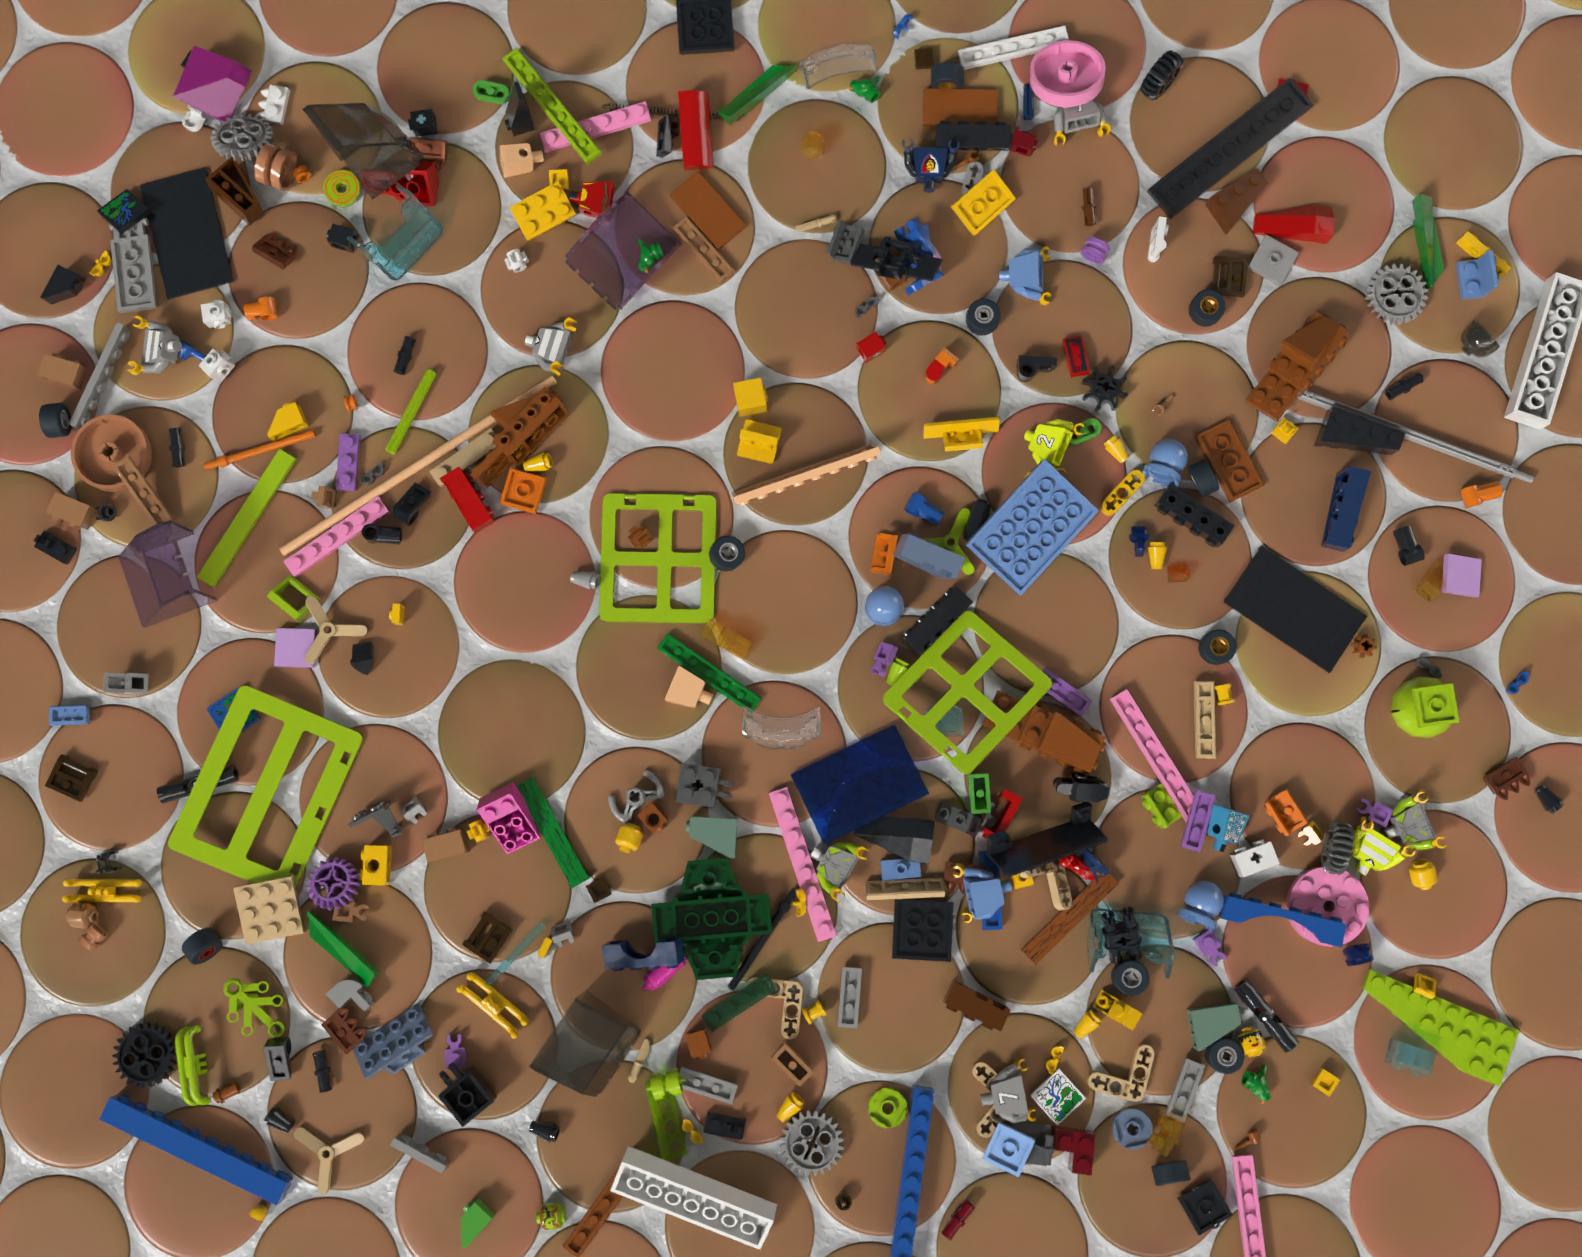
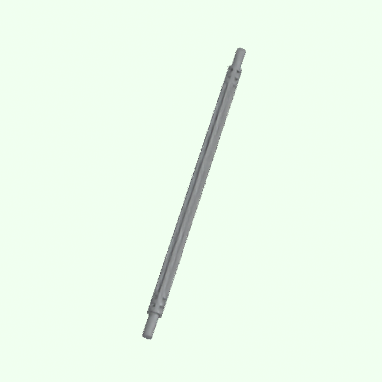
M1309 390L1297 398L1327 410L1335 406L1405 432L1404 438L1509 478L1515 477L1528 483H1532L1534 480V476L1518 471L1516 467Z

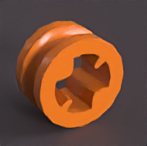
M301 165L292 172L293 177L296 178L298 183H304L312 176L306 165Z
M350 394V397L343 396L348 412H352V409H359L354 394Z

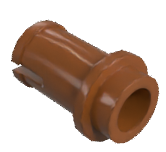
M235 1081L222 1089L217 1088L213 1092L215 1102L224 1103L226 1099L240 1094V1086Z

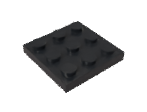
M676 0L680 55L735 51L731 0Z
M895 899L892 959L951 962L954 902Z

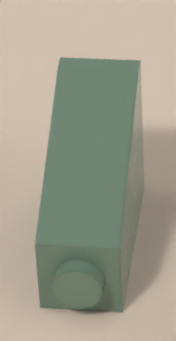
M690 817V821H686V832H689L691 838L729 858H736L738 819Z
M1230 1002L1187 1009L1193 1049L1202 1051L1241 1025V1019L1243 1018L1241 1007H1238V1004Z

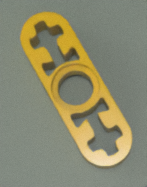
M1131 471L1104 499L1100 506L1103 514L1108 516L1115 514L1145 481V476L1141 471ZM1137 475L1140 483L1135 482L1130 487L1128 484L1132 481V476L1135 477ZM1125 488L1128 492L1127 497L1121 498L1117 493L1118 489ZM1114 499H1116L1117 502L1113 505L1114 510L1110 509L1108 511L1106 509V502L1110 504Z

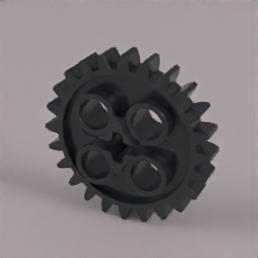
M150 1022L144 1023V1026L142 1023L136 1024V1028L134 1026L129 1027V1032H123L124 1038L117 1039L120 1045L113 1048L118 1053L113 1054L112 1057L117 1058L118 1061H115L113 1065H119L115 1072L122 1071L123 1074L120 1079L128 1078L126 1084L134 1081L133 1087H138L140 1084L142 1089L148 1085L153 1087L155 1082L157 1084L163 1083V1079L169 1078L168 1073L175 1071L171 1067V1065L178 1064L174 1060V1057L177 1056L174 1052L176 1047L172 1044L175 1038H169L171 1031L164 1033L165 1026L158 1029V1023L152 1024V1026ZM141 1037L146 1041L145 1046H142L140 1043ZM157 1047L162 1049L161 1056L156 1052ZM130 1054L135 1057L134 1063H131L129 1060ZM147 1064L152 1068L151 1073L146 1071Z

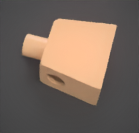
M528 143L500 145V162L504 178L532 172L533 163L544 162L542 150L531 152V147Z
M678 666L664 700L696 708L699 701L709 705L713 694L704 691L706 682Z

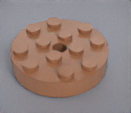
M101 415L89 420L78 430L71 446V461L78 476L87 484L108 492L128 489L112 467L113 465L130 456L145 476L152 461V446L146 432L133 421L120 415ZM113 450V454L109 457V453Z

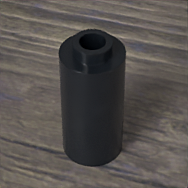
M977 499V501L972 502L963 536L964 540L968 541L987 521L991 508L988 501Z

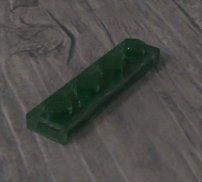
M766 972L701 1016L711 1032L775 992L777 987Z

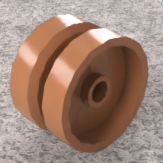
M266 143L259 151L256 159V181L266 186L272 185L273 188L281 191H287L295 179L292 172L298 167L296 152L286 148L281 149L278 145Z

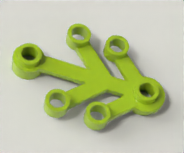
M231 978L223 986L224 994L229 997V1012L227 1014L229 1022L234 1023L239 1019L237 999L244 1004L243 1026L241 1028V1033L244 1036H250L254 1031L252 1012L269 1027L268 1033L270 1036L277 1038L284 1033V1024L280 1021H274L258 1006L273 1005L278 1007L282 1005L283 997L280 994H275L273 997L250 998L245 993L248 991L267 992L269 989L267 981L243 984L240 979ZM265 983L267 989L262 991L259 989V985ZM232 984L237 985V991H231L230 986ZM275 997H279L281 999V1002L279 1004H275L273 1002V999ZM231 1013H236L237 1018L235 1020L229 1018ZM246 1026L251 1028V1032L248 1034L243 1030ZM273 1026H280V1031L274 1032Z

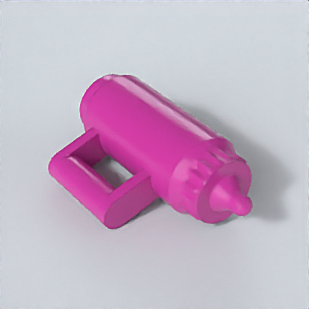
M684 955L685 960L677 968L668 969L667 966H660L658 969L647 972V975L643 978L645 984L642 990L651 989L655 991L657 988H660L685 965V962L688 960L687 957Z

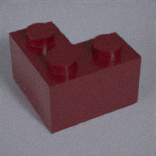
M1052 1126L1051 1135L1054 1136L1053 1148L1055 1151L1069 1152L1068 1169L1070 1172L1092 1176L1095 1134L1093 1131Z

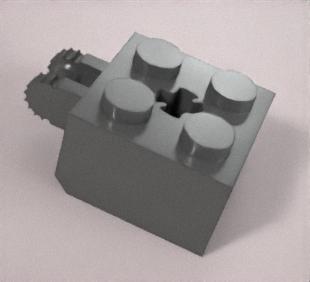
M681 763L676 802L715 808L717 797L732 799V794L728 792H717L718 784L731 787L734 785V782L719 780L721 770L719 768ZM697 780H701L700 783H703V788H699V791H695L696 788H693V784L697 783Z

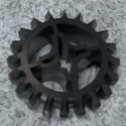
M1172 50L1164 53L1143 79L1140 88L1143 95L1152 101L1161 97L1178 77L1177 75L1184 64L1183 58Z

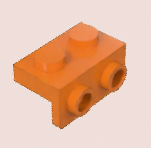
M1287 788L1265 801V811L1270 817L1273 816L1276 821L1275 826L1280 833H1284L1285 836L1290 835L1292 831L1308 823L1307 818Z

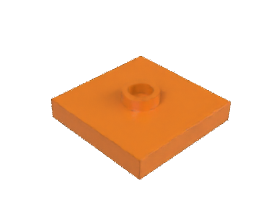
M510 468L499 504L537 515L547 478Z

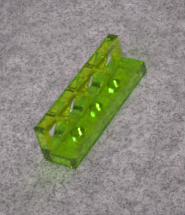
M650 1080L646 1081L645 1089L662 1159L671 1162L673 1158L688 1155L674 1095L669 1093L670 1099L665 1097L659 1103V1100L654 1099L652 1091H647V1087L650 1086ZM664 1100L672 1105L669 1115L661 1111L660 1106ZM668 1120L676 1123L677 1129L674 1135L666 1131L665 1125ZM673 1139L681 1143L682 1151L671 1153L670 1144Z

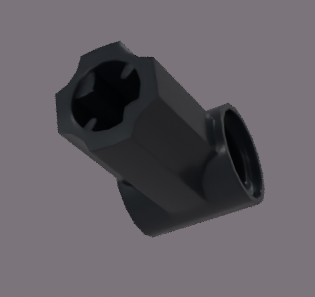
M370 523L366 524L361 531L362 536L371 544L386 543L400 545L402 541V528L377 526ZM370 530H376V535L372 538H369L368 532Z
M1410 525L1393 531L1399 547L1398 555L1402 565L1407 566L1425 559L1424 550L1421 545L1417 544Z

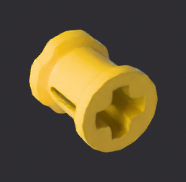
M1231 683L1214 687L1217 690L1219 699L1218 706L1235 702V699H1232L1230 690Z
M819 1000L810 1007L801 1009L809 1025L820 1016L827 1015Z

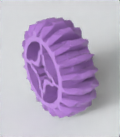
M335 857L334 860L327 858V863L320 861V867L314 866L316 871L315 873H309L312 879L307 880V883L311 886L306 888L308 892H311L309 897L312 900L314 899V904H320L322 909L327 907L328 910H333L335 907V909L340 910L341 904L345 907L347 906V900L354 901L351 896L353 894L357 895L358 892L355 888L361 887L357 882L360 880V876L356 875L358 870L353 868L354 864L348 863L346 859L340 860V858ZM340 870L345 871L347 881L341 879ZM321 886L326 888L327 898L323 897Z

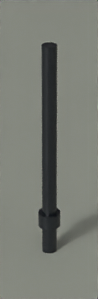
M794 888L791 889L785 900H782L778 905L779 909L771 919L772 932L785 912L788 913L792 907L791 903L797 896ZM762 934L738 969L736 977H733L728 984V988L734 991L771 934Z

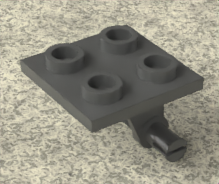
M380 801L374 804L369 809L370 811L367 812L364 809L356 813L348 824L349 828L373 818L391 834V837H398L402 833L401 825L397 824L389 809L390 801L386 803Z
M1025 1121L1011 1122L1010 1127L1035 1139L1026 1163L1050 1166L1052 1154L1054 1153V1136L1050 1135L1051 1125Z

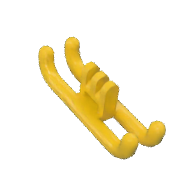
M65 879L63 881L65 887L87 886L89 888L88 894L64 895L62 901L65 903H138L142 900L140 895L116 894V887H140L143 882L141 879Z
M468 973L467 979L476 983L489 996L482 1000L464 985H458L456 988L457 992L464 994L510 1033L511 1038H517L519 1035L518 1030L501 1016L500 1012L504 1008L507 1009L521 1022L522 1026L528 1025L529 1020L527 1016L475 973Z

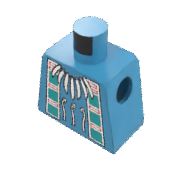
M1213 804L1207 835L1216 838L1212 849L1224 852L1227 842L1237 844L1250 815Z

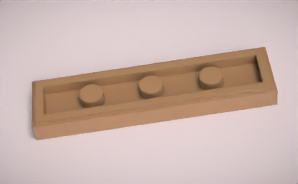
M687 216L672 227L673 231L720 284L735 273L731 265Z
M130 456L112 466L157 530L175 521Z

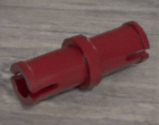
M964 1200L957 1212L951 1215V1220L941 1233L951 1241L960 1227H964L966 1224L965 1220L975 1207L969 1201Z

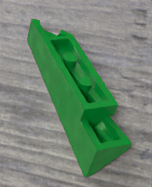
M795 64L791 66L772 65L737 95L731 103L719 109L718 113L729 125H732L742 115H747L796 72L797 66Z
M1418 194L1412 201L1415 215L1413 226L1424 282H1426L1425 289L1429 290L1444 271L1435 220L1432 215V197Z
M313 910L308 911L309 936L353 975L356 974L360 981L368 988L381 972L368 961L365 955Z

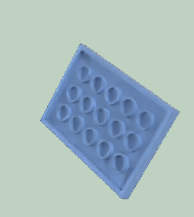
M1042 459L965 545L1021 596L1099 510L1045 459Z

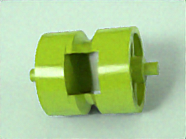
M678 1068L666 1071L665 1075L659 1072L650 1074V1086L647 1087V1091H652L655 1100L667 1097L668 1093L674 1096L683 1094L682 1084L686 1081V1077L682 1078L680 1076Z

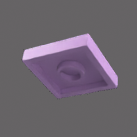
M1445 554L1441 592L1473 598L1479 597L1482 559Z
M276 628L274 666L315 668V663L308 664L305 661V655L316 639L317 630Z

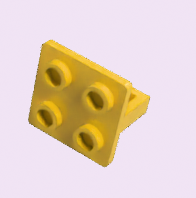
M746 419L739 436L740 443L737 456L773 464L782 428Z

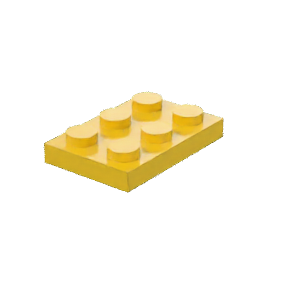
M993 169L950 207L972 236H975L1016 198Z
M559 181L509 207L528 242L577 216Z

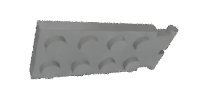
M147 218L140 220L122 235L109 224V229L113 230L114 236L110 243L119 313L158 308L151 241L145 229V226L149 224Z

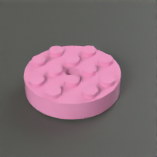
M1072 40L1051 43L1040 49L1031 61V88L1038 98L1051 105L1068 108L1086 104L1094 99L1103 88L1106 71L1105 61L1095 48L1086 43Z
M1322 866L1308 869L1292 882L1286 896V910L1294 907L1302 909L1301 913L1310 915L1311 911L1322 914L1324 919L1330 920V916L1343 919L1342 923L1347 924L1343 944L1357 937L1365 927L1368 919L1369 901L1362 884L1347 871L1340 875H1334L1324 871ZM1329 901L1333 909L1325 911L1323 904ZM1289 920L1295 931L1306 940L1322 946H1333L1320 943L1314 934L1304 926Z

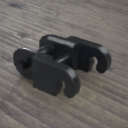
M118 850L101 854L102 857L97 855V858L93 859L94 861L97 860L98 870L96 872L102 874L103 871L112 872L122 869V866L112 868L109 865L108 857L119 853ZM101 859H105L106 868H103Z

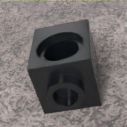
M332 224L331 229L327 231L326 239L331 247L353 253L359 235L354 229Z

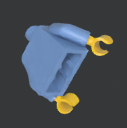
M1044 247L1041 251L1034 248L1023 249L1014 258L1009 260L1008 270L999 271L1000 281H1009V285L1017 294L1031 300H1039L1042 305H1048L1050 302L1045 301L1044 296L1051 297V294L1049 292L1041 294V292H1043V261H1047L1051 257V255H1045L1044 253L1049 252V247Z
M960 863L953 866L954 869L957 868L961 871L960 873L954 872V877L959 878L962 874L965 875L963 882L969 908H964L961 915L969 916H965L964 921L970 923L972 918L975 920L991 918L999 907L1005 903L1003 893L1012 891L1010 881L1007 879L1000 882L996 875L984 869L966 867L964 869V866Z

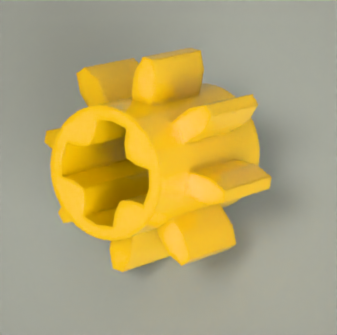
M483 819L469 824L470 830L466 831L470 840L475 838L477 843L489 838L488 832L491 830L484 823Z

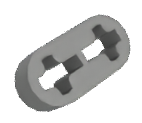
M971 162L968 165L962 186L963 195L968 191L970 182L974 183V186L982 179L983 166L981 163ZM977 168V173L974 178L972 177L973 172L971 170Z

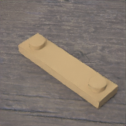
M491 428L429 471L441 488L445 484L441 482L440 477L457 467H460L465 472L496 448L492 443L496 434Z
M1194 681L1195 759H1215L1214 681Z
M943 878L865 881L867 900L945 897Z

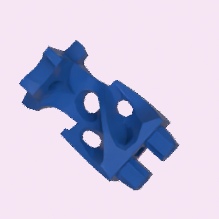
M915 218L906 223L910 233H908L905 226L893 231L899 241L918 242L919 248L916 254L941 258L937 249L930 241L928 224L921 226L918 219ZM913 263L909 267L915 268L918 264ZM939 267L933 281L916 279L915 282L906 288L907 295L944 276L941 268Z

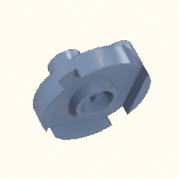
M1126 1108L1113 1117L1112 1134L1121 1146L1130 1150H1137L1147 1144L1153 1134V1126L1149 1117L1141 1110ZM1131 1123L1134 1126H1137V1129L1134 1130V1134H1131L1130 1131H1127V1128Z

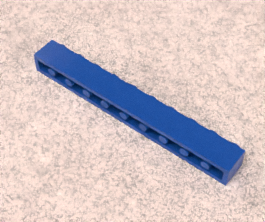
M913 1085L889 1257H912L934 1090L931 1087Z
M117 1094L109 1098L99 1120L272 1204L278 1205L283 1201L293 1178L288 1177L289 1174L285 1171H276L266 1162L259 1163L253 1160V1156L247 1153L241 1154L235 1151L236 1149L231 1145H222L214 1137H205L200 1134L198 1129L187 1128L182 1125L181 1121L176 1119L170 1120L160 1111L147 1109L148 1106L141 1102L135 1103L125 1094Z

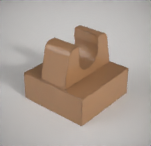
M319 486L318 492H312L311 500H317L316 505L334 509L336 490L326 486Z

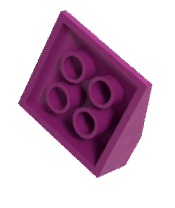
M193 46L173 97L219 121L226 122V117H231L252 70L231 59Z

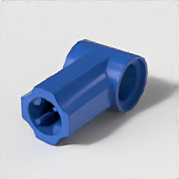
M913 492L904 507V510L910 515L917 518L920 517L935 527L945 513L930 504L925 497Z

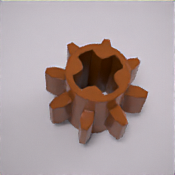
M635 525L628 531L631 535L627 538L635 548L639 546L644 548L650 543L648 538L651 537V534L643 525L639 528Z
M1364 634L1362 638L1359 635L1356 636V642L1350 644L1354 647L1352 653L1360 654V658H1364L1365 654L1369 657L1372 656L1373 653L1371 651L1377 649L1374 646L1375 638H1368V634Z

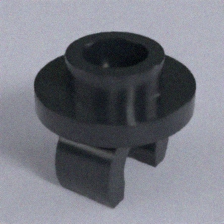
M102 503L96 507L99 514L96 520L105 522L114 520L116 511L112 504Z

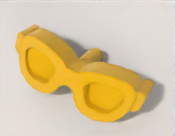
M104 251L100 260H95L97 265L89 273L92 276H102L104 274V266H109L112 262V258L107 251Z
M802 888L796 890L799 901L793 902V906H796L798 912L796 913L797 917L803 916L806 913V894Z
M1061 1045L1052 1047L1050 1052L1053 1058L1048 1059L1045 1063V1067L1052 1075L1057 1068L1058 1059L1064 1052V1047Z
M684 1118L682 1123L683 1131L691 1132L690 1138L693 1143L702 1144L704 1140L701 1133L693 1128V1124L689 1119Z

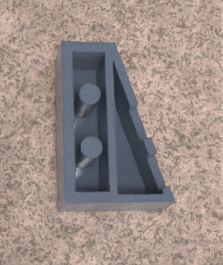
M912 532L901 535L893 556L940 579H957L965 557L941 548L931 541L922 540L919 535Z

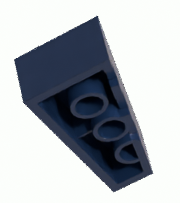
M1348 466L1336 474L1321 547L1342 552L1352 547L1354 543L1353 534L1358 524V517L1371 471Z

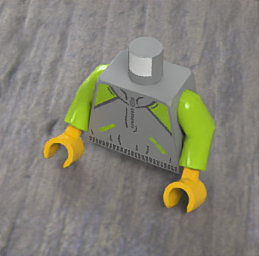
M1419 790L1416 796L1412 795L1399 801L1393 809L1389 820L1391 827L1383 829V834L1389 840L1396 838L1399 844L1409 842L1410 846L1408 848H1416L1418 850L1435 848V846L1438 848L1448 846V844L1441 845L1439 843V839H1445V836H1439L1436 840L1433 839L1436 836L1422 803L1428 801L1429 797L1422 799L1419 796L1425 790Z
M850 842L830 845L826 852L817 846L814 848L810 856L820 862L816 868L818 870L817 878L822 888L836 902H840L837 899L838 894L841 893L845 896V893L841 890L842 886L859 858L867 860V858L863 857V852H870L869 849L859 847Z

